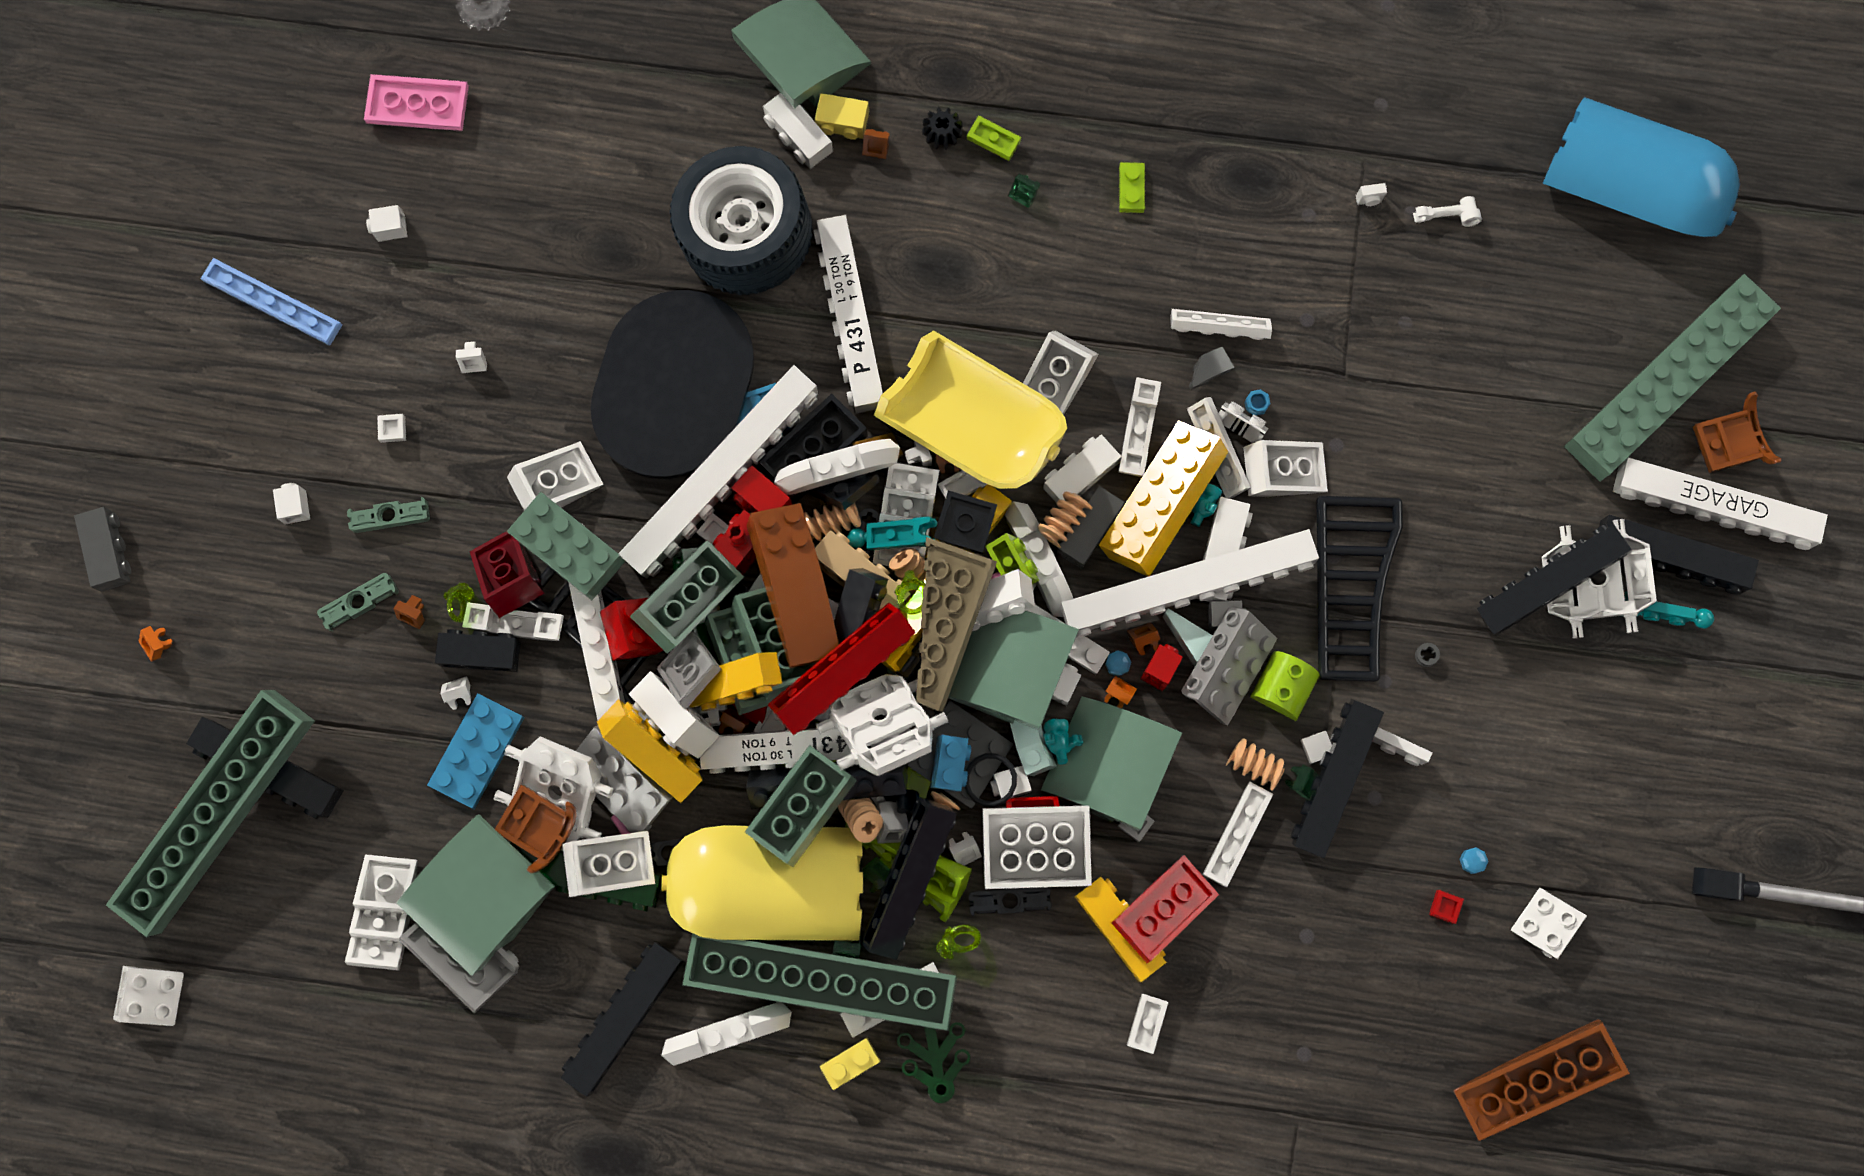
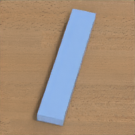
M215 258L212 259L200 278L207 284L329 346L342 327L339 321Z

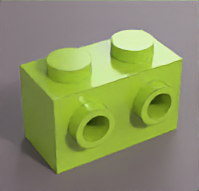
M1006 533L985 546L992 560L997 562L996 567L1000 575L1019 569L1032 579V585L1039 581L1036 575L1038 568L1032 559L1028 560L1024 553L1026 546L1019 537L1016 538Z

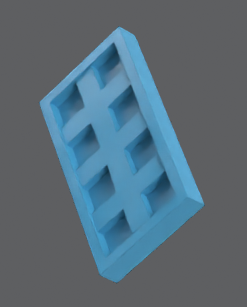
M477 693L427 786L475 809L499 766L506 747L511 744L525 717Z

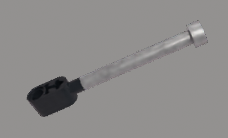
M1695 867L1693 870V895L1732 901H1744V896L1864 913V897L1745 880L1746 874L1699 867Z

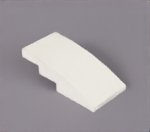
M901 463L890 466L888 468L879 522L932 517L940 470ZM929 528V529L927 530V532H926V535H928V536H929L930 528ZM915 546L874 550L873 564L879 563L889 566L893 556L907 548L916 549L925 559L927 547Z
M365 855L353 901L355 910L349 930L351 939L345 959L347 965L400 971L405 945L399 941V938L408 930L410 916L397 904V901L416 879L417 860Z

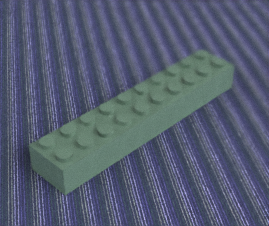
M1743 274L1563 447L1601 482L1757 333L1781 307L1750 278Z
M261 690L107 902L106 906L145 937L162 933L315 720L277 691Z
M692 933L683 985L949 1030L957 976L747 940L712 939L700 937Z

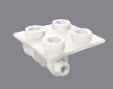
M1235 402L1223 404L1221 408L1226 411L1220 410L1218 413L1223 425L1229 429L1236 418H1239L1232 429L1233 432L1241 420L1245 422L1238 434L1239 436L1247 424H1249L1250 426L1243 437L1251 443L1262 440L1264 435L1260 432L1265 434L1269 429L1264 426L1266 421L1254 414L1252 417L1244 414L1243 411L1245 409Z
M1539 888L1511 931L1543 950L1542 953L1547 957L1558 959L1587 915Z

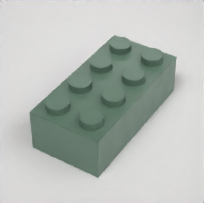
M542 492L536 496L507 530L514 539L591 601L625 562L620 554Z
M707 540L630 617L668 653L706 617L744 576Z
M809 745L745 833L783 862L794 867L857 780L845 770L841 771L838 765Z

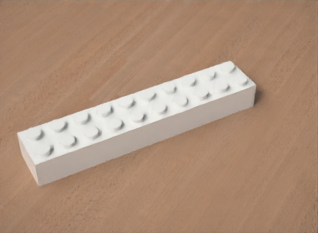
M793 365L619 552L620 556L645 578H648L650 575L652 577L656 576L663 568L661 563L666 557L671 559L681 548L678 544L684 538L688 540L698 530L696 525L702 519L706 521L714 513L713 507L719 500L723 503L731 495L732 491L730 488L751 465L755 464L757 466L759 464L758 461L766 454L767 448L770 445L774 447L784 437L782 435L783 431L787 427L792 428L801 418L799 415L804 408L809 410L817 402V385Z

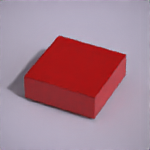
M1437 890L1429 915L1456 924L1464 899Z

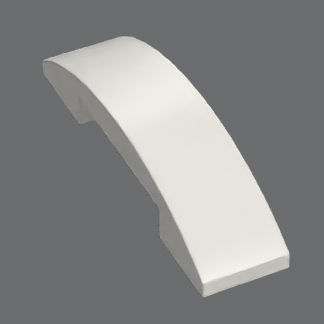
M1136 378L1118 473L1139 477L1144 475L1161 382Z
M467 602L462 627L492 634L510 633L514 635L513 637L559 641L564 615L514 610L499 618L489 605Z

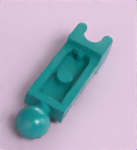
M932 517L867 523V532L860 528H855L848 533L847 538L850 540L849 544L853 548L863 547L867 542V549L869 550L915 546L926 547V537L931 538L926 535V532L929 528L936 527L938 523Z
M1625 592V601H1629L1628 592ZM1657 601L1637 614L1643 615L1645 620L1658 621L1659 619L1669 620V624L1683 626L1685 623L1692 621L1699 628H1708L1714 622V615L1708 609L1696 611L1694 608Z

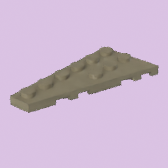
M926 537V547H928L927 560L924 562L926 584L923 587L921 613L923 635L922 643L919 646L921 668L918 670L916 702L943 712L997 562Z

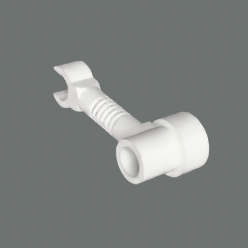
M1472 196L1462 198L1460 205L1437 208L1420 206L1416 208V213H1413L1416 223L1452 215H1459L1462 225L1466 227L1477 225L1482 221L1480 210L1477 209L1475 198Z

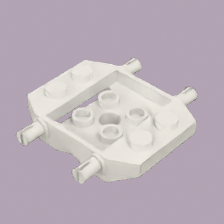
M1620 519L1621 529H1619L1618 520H1613V523L1632 549V553L1623 558L1629 601L1624 599L1619 560L1601 571L1607 577L1602 585H1595L1591 579H1588L1576 587L1579 606H1574L1573 589L1547 604L1548 613L1570 621L1572 638H1577L1576 628H1578L1579 638L1584 637L1582 622L1585 619L1623 615L1626 620L1627 633H1632L1631 622L1633 633L1638 632L1637 614L1657 601L1650 544L1628 536L1625 531V519ZM1564 526L1559 527L1561 534L1560 544L1542 556L1543 567L1548 565L1547 560L1559 552L1564 555L1571 550L1569 546L1576 542L1572 540L1571 526H1566L1567 536H1565Z
M885 674L849 690L845 696L838 698L831 704L830 718L816 724V727L820 734L832 728H838L848 745L851 755L837 760L841 771L852 765L859 764L860 767L879 776L932 752V731L934 728L948 723V719L944 712L929 718L922 707L917 704L912 693L917 691L918 679L907 683L902 676ZM878 715L886 716L883 720L874 719ZM915 725V729L904 733L907 728ZM894 734H902V735H900V736H897V737H895V738H893V739H891V740H889V741H886V742L880 744V743L883 741V739H885V738H887V737H890V736H892V735H894ZM870 745H877L871 749H868V746Z
M539 737L528 748L523 750L511 745L506 747L504 755L520 762L512 795L497 790L494 795L495 801L497 800L508 806L520 785H525L566 810L565 804L567 801L575 806L577 813L576 821L566 843L577 841L580 837L587 839L601 837V832L588 828L592 815L591 805L597 793L610 798L613 788L600 783L602 775L591 757L543 737ZM553 785L560 788L562 796L554 793Z

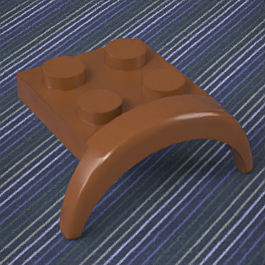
M1756 392L1748 394L1744 402L1743 411L1692 426L1709 473L1759 459L1768 464H1776L1782 461L1780 457L1772 452L1763 436L1757 415L1758 394Z
M520 785L495 830L501 836L538 858L527 868L528 872L535 873L551 863L563 847L562 844L566 843L574 827L577 813L575 806L569 801L566 802V810L525 785Z

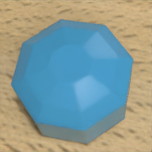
M1262 390L1251 391L1244 402L1246 411L1256 416L1264 414L1271 404L1269 395Z
M1117 650L1108 655L1105 666L1109 674L1120 677L1128 673L1131 660L1127 653Z
M1475 847L1463 851L1460 863L1463 870L1475 874L1485 870L1488 859L1484 851Z

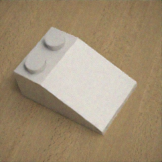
M1057 331L1049 332L1023 384L1054 403L1064 415L1089 374L1098 354Z
M1260 440L1244 447L1246 477L1251 486L1248 489V496L1272 497L1328 492L1323 443Z
M581 441L514 465L507 476L524 510L540 492L562 508L604 485Z
M648 831L571 841L562 844L569 897L655 884Z

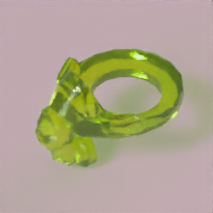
M912 570L906 571L902 583L895 589L897 604L903 612L918 614L922 612V604L915 609H910L904 604V596L910 590H919L923 595L925 582L923 580L920 581Z
M458 583V585L451 587L443 595L447 600L449 616L457 623L464 621L467 602L471 603L470 600L474 596L473 588L469 587L466 583ZM454 598L460 604V614L458 617L452 610V600Z
M959 925L953 928L949 926L944 932L941 941L938 942L936 950L941 957L950 960L954 959L953 952L965 953L979 946L981 941L980 932L971 925ZM965 933L972 935L975 941L969 946H960L954 939L957 935Z

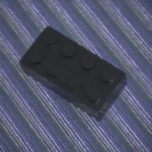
M831 393L758 461L760 469L774 482L778 471L791 464L851 447L854 442L866 439L868 437L867 428ZM809 490L787 496L796 504Z

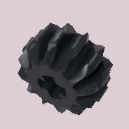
M939 106L937 113L929 111L928 118L923 119L924 128L922 129V135L927 136L926 142L928 144L934 142V148L936 149L943 145L944 149L947 150L948 143L955 146L957 138L962 137L960 129L963 128V122L958 120V113L951 114L949 107L945 112H942Z

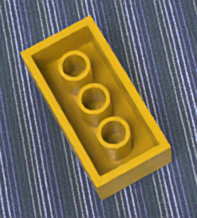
M618 699L597 721L603 739L682 803L702 781L698 772L700 767L695 763L696 759L690 753L685 756L677 747L672 748L663 739V736L648 723V718L643 720L638 715L639 711L630 702L624 704Z

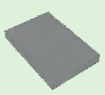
M691 631L661 662L657 670L678 703L687 709L721 668L698 635Z

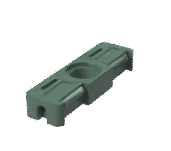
M421 497V501L401 504L399 501L375 504L372 509L353 511L350 508L347 511V517L351 521L348 523V526L354 533L422 523L430 520L428 502L423 497ZM387 509L395 511V517L391 521H384L382 518L383 512Z
M382 573L320 608L317 614L323 620L324 627L329 631H334L332 627L335 628L351 618L355 619L375 608V603L381 602L393 595V593L397 595L399 591L391 576L387 573ZM358 595L363 596L365 600L364 605L361 608L354 609L352 607L353 598Z

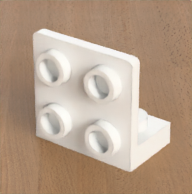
M123 966L113 1020L125 1023L173 1026L176 1020L184 974L176 971Z

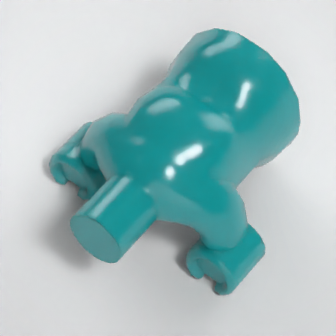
M1212 484L1207 485L1192 509L1194 516L1190 522L1191 524L1200 527L1204 518L1214 514L1218 506L1216 502L1222 495L1220 488Z
M1051 719L1044 724L1045 734L1043 736L1046 747L1056 755L1058 764H1066L1068 762L1067 753L1075 746L1083 744L1082 735L1073 734L1069 737V723L1066 719Z

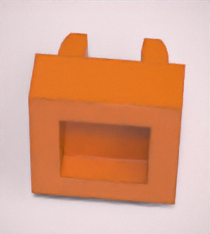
M149 626L140 631L138 641L151 662L161 658L162 651L170 648L172 645L171 639L167 641L159 640V637L165 635V628H159L154 632L152 627Z
M1115 675L1106 689L1108 694L1104 702L1108 703L1111 697H1115L1119 700L1117 707L1122 708L1124 704L1128 705L1137 688Z

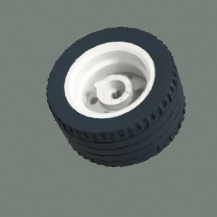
M747 146L726 147L711 152L694 162L679 179L678 185L674 189L670 203L671 209L669 210L671 228L691 268L709 286L712 285L715 289H720L730 294L737 293L738 295L765 292L789 279L804 262L805 256L809 252L808 249L811 247L810 240L813 237L812 218L809 207L795 173L791 171L790 167L783 160H779L778 156L772 155L771 152ZM761 203H765L766 206L760 209ZM721 212V217L715 219L716 215Z

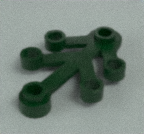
M960 1022L953 1023L949 1028V1034L940 1048L935 1028L924 1026L928 1050L914 1041L909 1033H901L897 1038L898 1046L902 1049L910 1050L930 1064L933 1077L918 1068L916 1061L908 1059L903 1063V1073L907 1076L915 1077L928 1086V1094L933 1101L937 1103L948 1102L953 1097L955 1091L953 1081L961 1068L969 1063L970 1054L965 1049L956 1051L954 1055L955 1061L945 1075L942 1063L956 1041L964 1036V1025ZM955 1025L962 1027V1033L959 1036L952 1033V1028ZM904 1035L910 1038V1044L907 1046H903L900 1043V1038ZM960 1052H965L968 1056L967 1060L963 1063L957 1059V1055ZM909 1062L915 1065V1070L912 1073H908L905 1070V1065ZM940 1084L945 1085L947 1089L943 1095L936 1092V1087Z

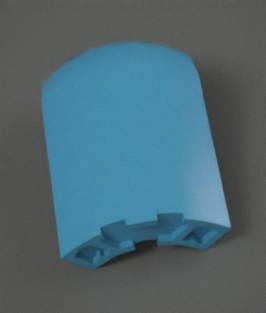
M1585 97L1579 104L1572 122L1569 123L1562 140L1566 141L1565 146H1560L1558 153H1555L1543 181L1545 185L1667 229L1702 237L1717 236L1723 232L1725 225L1731 226L1737 212L1732 210L1735 206L1740 187L1736 164L1726 150L1711 141Z

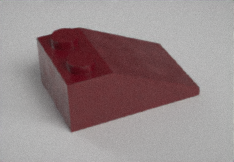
M507 531L470 551L483 598L499 618L544 594L539 576L525 547Z

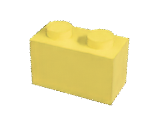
M820 93L815 123L826 135L834 133L843 135L848 139H863L869 115L868 101Z
M867 1037L825 1062L820 1068L831 1088L835 1090L881 1060Z

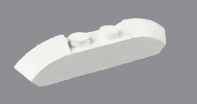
M891 439L875 440L805 459L779 470L774 484L786 495H791L887 468L897 463L900 447Z
M1013 501L1005 513L1008 525L1016 538L1019 537L1025 544L1026 551L1024 553L1028 560L1032 559L1038 568L1036 575L1039 581L1036 583L1050 613L1054 617H1063L1060 608L1061 602L1074 599L1047 539L1038 530L1039 523L1028 504Z
M777 1002L672 1037L665 1041L661 1056L674 1066L788 1028L792 1012L782 1002Z

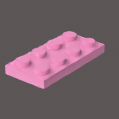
M370 75L364 120L367 124L463 131L469 86L464 81Z

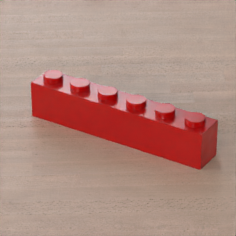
M887 603L767 705L782 724L795 735L806 729L815 717L826 712L834 701L845 696L854 684L859 680L865 679L870 671L879 663L885 662L890 654L899 646L905 645L916 632L900 610L891 603Z

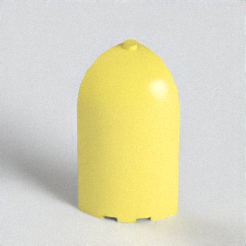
M935 331L921 338L913 357L907 365L911 368L904 379L899 377L880 396L874 416L974 478L999 489L1018 488L1032 481L1049 460H1055L1060 452V447L1058 446L1067 430L1065 416L1054 403Z
M723 825L702 828L685 836L672 849L667 864V875L661 876V891H666V903L670 916L683 929L695 935L719 940L859 941L862 917L859 893H863V872H860V860L863 854L862 842L854 837L850 828L822 827L794 867L783 862L746 834L745 831L749 826Z

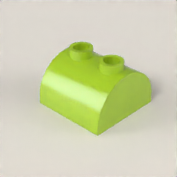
M1274 651L1250 698L1297 721L1320 673L1299 658L1287 653Z

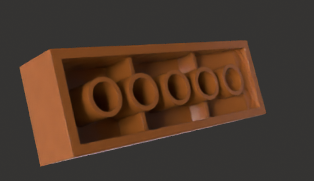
M801 503L750 513L747 523L748 533L789 668L819 662L839 644L824 579Z
M1598 1019L1534 1048L1476 1077L1453 1091L1480 1141L1630 1073L1604 1024Z

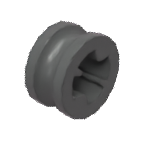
M1432 643L1420 645L1415 652L1417 663L1423 667L1433 666L1440 658L1439 649ZM1430 649L1432 651L1430 654H1434V658H1430L1428 661L1423 660L1424 655L1421 656V652Z

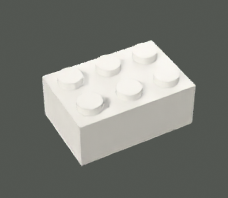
M651 671L629 693L635 701L633 706L641 714H647L650 718L648 723L658 732L662 731L665 734L663 739L672 748L677 747L685 756L690 753L699 759L720 736L695 708L688 706L685 709L681 706L665 681Z

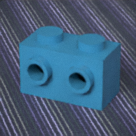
M947 735L937 736L930 788L960 792L962 787L966 786L968 773L964 771L965 760L969 761L971 755V745H968L967 738Z

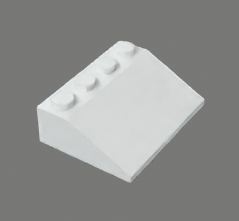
M1089 805L983 809L985 889L1092 886Z

